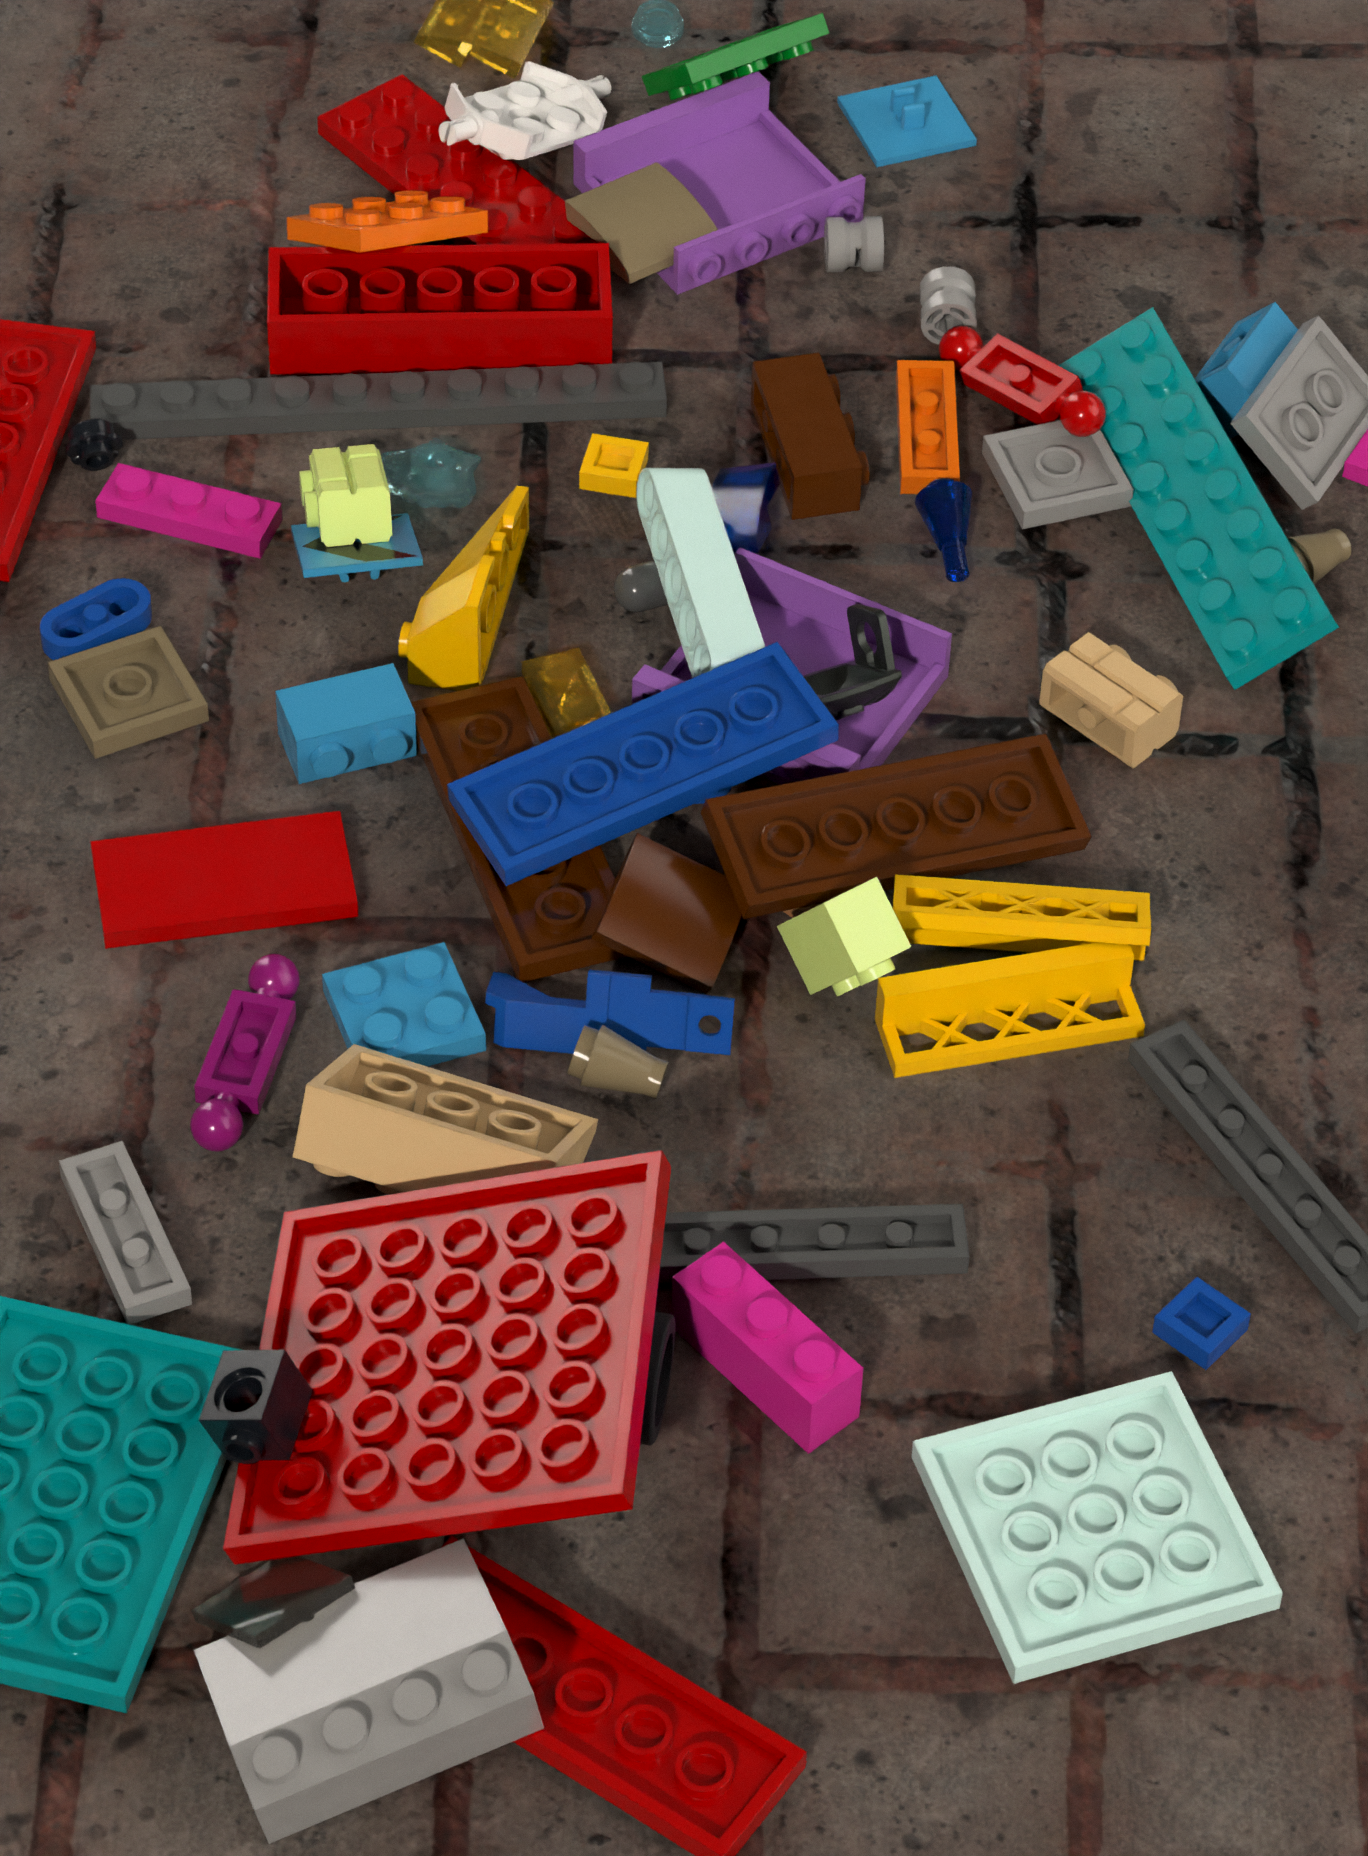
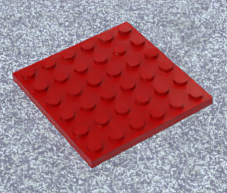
M658 1150L284 1212L259 1350H285L313 1392L290 1460H259L254 1464L238 1463L223 1550L234 1565L633 1510L671 1175V1165L663 1151Z

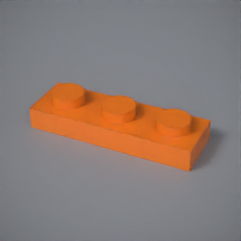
M897 360L896 395L900 494L958 495L960 470L954 361Z

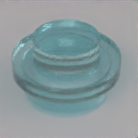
M649 0L638 7L637 13L632 18L631 30L633 36L638 41L653 48H662L678 41L684 33V20L679 14V9L673 3L666 0Z

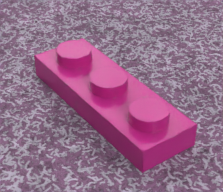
M122 463L117 464L95 500L97 518L261 559L282 522L281 503Z

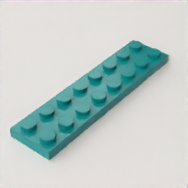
M1153 307L1058 365L1079 376L1083 391L1092 392L1102 400L1106 409V418L1100 430L1134 489L1133 498L1129 500V503L1234 690L1339 628Z

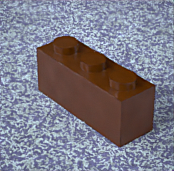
M819 352L752 362L751 407L792 520L860 510L861 486L868 485L870 479L867 456L863 450L856 451L854 446L855 431L851 414L849 412L842 413L840 409L841 397L837 377L835 374H827Z

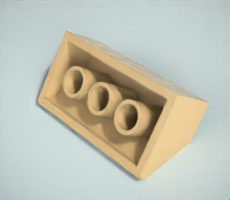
M353 1044L306 1084L293 1158L312 1163L317 1171L325 1175L335 1177L350 1175L373 1182L378 1190L390 1195L583 1163L595 1135L598 1119Z

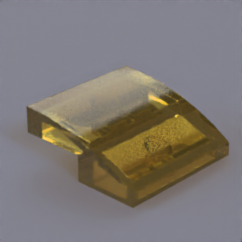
M436 0L413 43L461 68L469 54L515 79L555 2L551 0Z

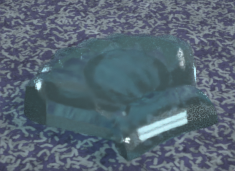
M433 438L429 443L421 444L415 448L389 451L381 454L390 493L401 496L406 502L417 503L422 508H463L471 504L476 495L477 488L473 472L481 462L482 457L456 449L437 438Z

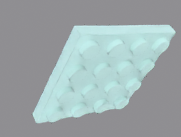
M1172 1371L913 1441L911 1456L1013 1684L1280 1608L1283 1592Z

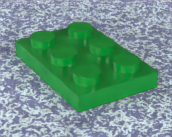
M823 13L773 27L642 75V79L648 96L667 91L670 100H674L691 93L696 94L723 84V81L737 76L742 77L769 67V64L781 60L785 61L814 50L811 40L829 34V30Z

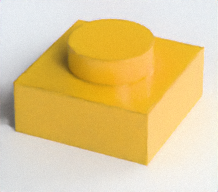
M592 433L579 471V489L636 498L638 478L641 470L646 468L649 458V442Z

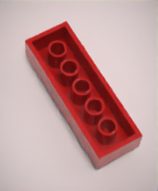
M609 243L412 245L367 252H355L333 247H269L267 330L270 374L397 373L403 371L422 372L569 366L575 364H612L613 314Z

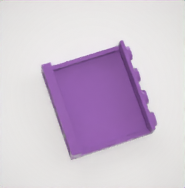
M759 71L574 141L573 184L581 193L657 162L685 186L709 215L718 230L675 246L673 266L657 272L677 295L824 237L826 217H843L847 222H860L863 219L866 178L859 174L840 182L769 110L770 82Z
M739 548L735 553V558L765 647L778 642L802 675L854 661L847 608L860 604L884 611L888 622L895 669L901 670L902 674L896 687L886 698L865 706L864 711L836 720L839 724L838 741L758 776L782 785L882 765L947 679L952 633L789 568L774 560ZM865 622L864 634L866 641L875 654L877 648L875 634L870 625ZM682 645L661 671L646 664L643 665L632 679V704L692 679Z

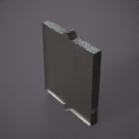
M300 1556L272 1559L245 1577L242 1576L234 1579L232 1585L191 1611L196 1623L260 1649L301 1622L312 1620L315 1617V1613L355 1589L350 1575Z

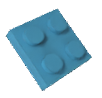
M445 942L322 974L323 992L347 1049L356 1044L424 1066H431L486 1051V1033Z

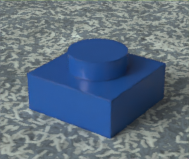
M1196 1277L1155 1316L1152 1333L1207 1370L1248 1330L1251 1313L1199 1277Z

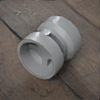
M865 216L860 222H847L843 217L825 218L824 261L826 273H843L848 267H860L864 272L883 271L884 229L882 216Z
M943 266L927 273L920 282V303L922 305L920 316L921 330L924 336L933 343L939 344L944 333L955 326H967L976 330L975 282L972 276L965 270L957 267Z

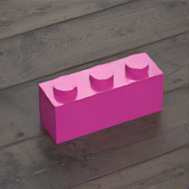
M724 1241L672 1277L671 1314L674 1315L676 1322L675 1331L808 1454L859 1418L863 1367Z

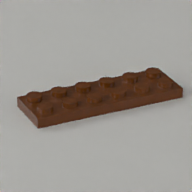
M516 677L412 701L411 704L416 716V743L517 979L527 982L628 957L591 939L611 896L612 891L610 890L615 881V877L600 845L505 886L448 799L447 784L551 740V736L524 677Z
M1046 733L705 800L700 812L743 919L821 904L875 877H878L883 890L894 889L895 874L948 878L1085 850L1092 837Z

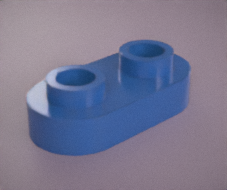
M125 578L113 579L49 610L40 621L41 645L44 653L52 660H56L144 631L152 620L150 593L138 581Z

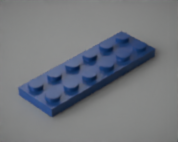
M775 642L447 784L448 799L505 886H508L839 740V724L780 644Z

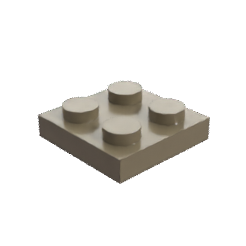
M161 626L48 662L49 680L95 759L209 721L208 703Z

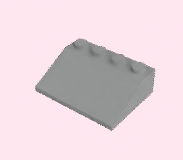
M464 1538L194 1650L250 1802L269 1844L544 1729L534 1692Z

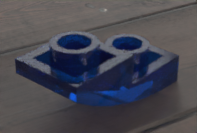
M776 462L720 469L714 480L712 490L734 555L739 548L755 554L758 553L772 529L767 506L780 485Z

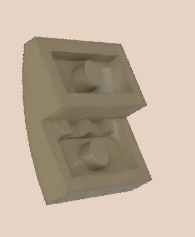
M657 162L565 200L567 220L597 243H609L610 270L629 284L673 266L675 246L718 230L694 196L678 179Z

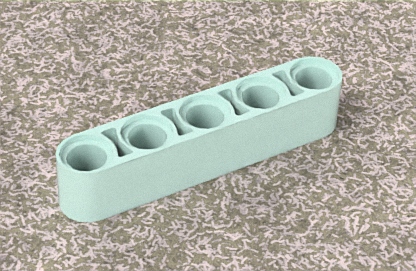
M702 468L642 469L638 478L636 492L638 512L692 678L764 648L765 644L705 470Z

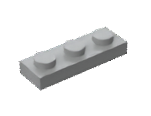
M123 1141L60 1160L61 1179L126 1324H135L192 1305L190 1285Z

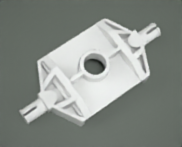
M530 61L525 62L520 81H514L509 85L485 92H477L465 98L459 91L458 85L452 83L445 105L446 115L451 121H445L440 124L438 130L439 137L443 143L447 141L446 145H453L456 142L467 139L474 145H482L503 160H523L574 144V141L601 131L604 126L607 110L599 99L607 98L610 95L611 84L607 78L603 79L604 76L602 75L585 81L578 80L571 75Z

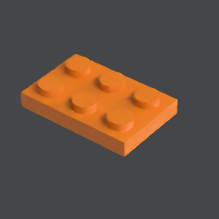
M424 191L396 192L395 201L386 202V199L382 197L352 199V207L344 209L342 204L337 203L309 205V214L287 217V240L355 252H367L488 233V210L465 207V199L462 197H436L428 201V193Z

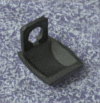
M860 604L849 606L847 608V617L855 660L803 675L835 720L864 711L865 706L883 700L896 687L902 677L901 670L895 669L887 617L881 609ZM865 622L870 625L875 634L877 644L875 654L866 641L864 634Z

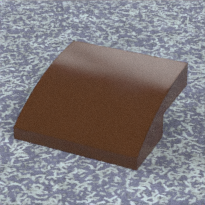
M637 833L610 890L612 891L611 896L591 939L707 994L714 986L742 916L727 877Z

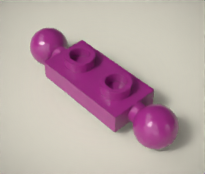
M265 955L252 965L248 975V985L251 992L232 990L195 1082L196 1103L201 1104L196 1108L191 1117L190 1129L194 1140L206 1150L219 1152L234 1146L243 1132V1118L240 1111L259 1115L296 1020L295 1001L290 999L298 990L300 976L295 964L283 955Z

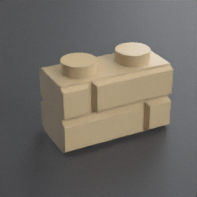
M1088 632L1070 645L1068 652L1064 650L1046 663L1042 673L1039 705L1134 769L1152 754L1153 749L1158 750L1175 737L1179 730L1183 695L1178 692L1175 685L1168 678L1161 675L1154 676L1134 663L1128 653L1120 646H1108Z

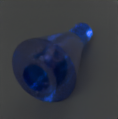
M943 478L934 480L923 488L915 498V506L935 544L942 552L947 580L950 582H961L970 575L965 546L967 544L973 494L970 487L953 479Z

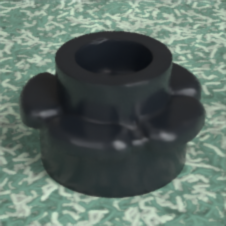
M89 419L74 425L69 430V443L66 446V454L71 458L72 463L80 465L83 469L98 471L112 465L115 458L119 455V450L123 447V441L121 436L115 433L114 427L109 421Z

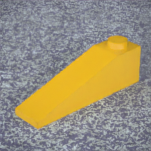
M518 485L420 598L413 622L404 621L399 637L398 654L399 657L407 658L409 684L456 691L482 686L529 532V487Z

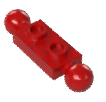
M955 326L946 331L939 343L940 357L942 361H954V370L960 371L965 386L1037 425L1053 422L1060 416L1065 430L1077 437H1089L1102 428L1106 418L1105 406L1097 395L1092 392L1083 391L1079 376L998 333L985 346L979 333L967 326Z

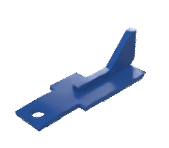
M588 970L586 1000L556 998L538 991L507 973L493 972L486 990L485 1004L495 1008L493 1043L506 1048L573 1054L584 1025L600 1030L603 1024L647 1051V1047L730 1055L735 998L651 989L652 975ZM707 1015L715 1016L719 1019L721 1028L716 1033H706L699 1025L701 1018Z

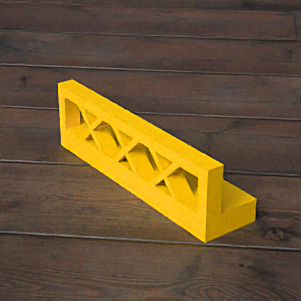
M895 874L892 908L910 944L1030 953L1094 942L1128 944L1133 951L1134 960L1144 961L1145 948L1150 945V893Z
M1094 942L878 978L875 1022L894 1078L1143 1037L1145 1022L1130 986L1134 963V954L1131 946L1128 944ZM1116 1000L1122 1018L1102 1021L1085 1013V1011L1091 1004ZM1042 1012L1062 1021L1056 1029L1044 1031L1037 1030L1023 1023L1028 1015ZM984 1023L1000 1031L994 1039L976 1041L961 1033L966 1025ZM922 1033L937 1041L930 1050L905 1054L899 1036Z

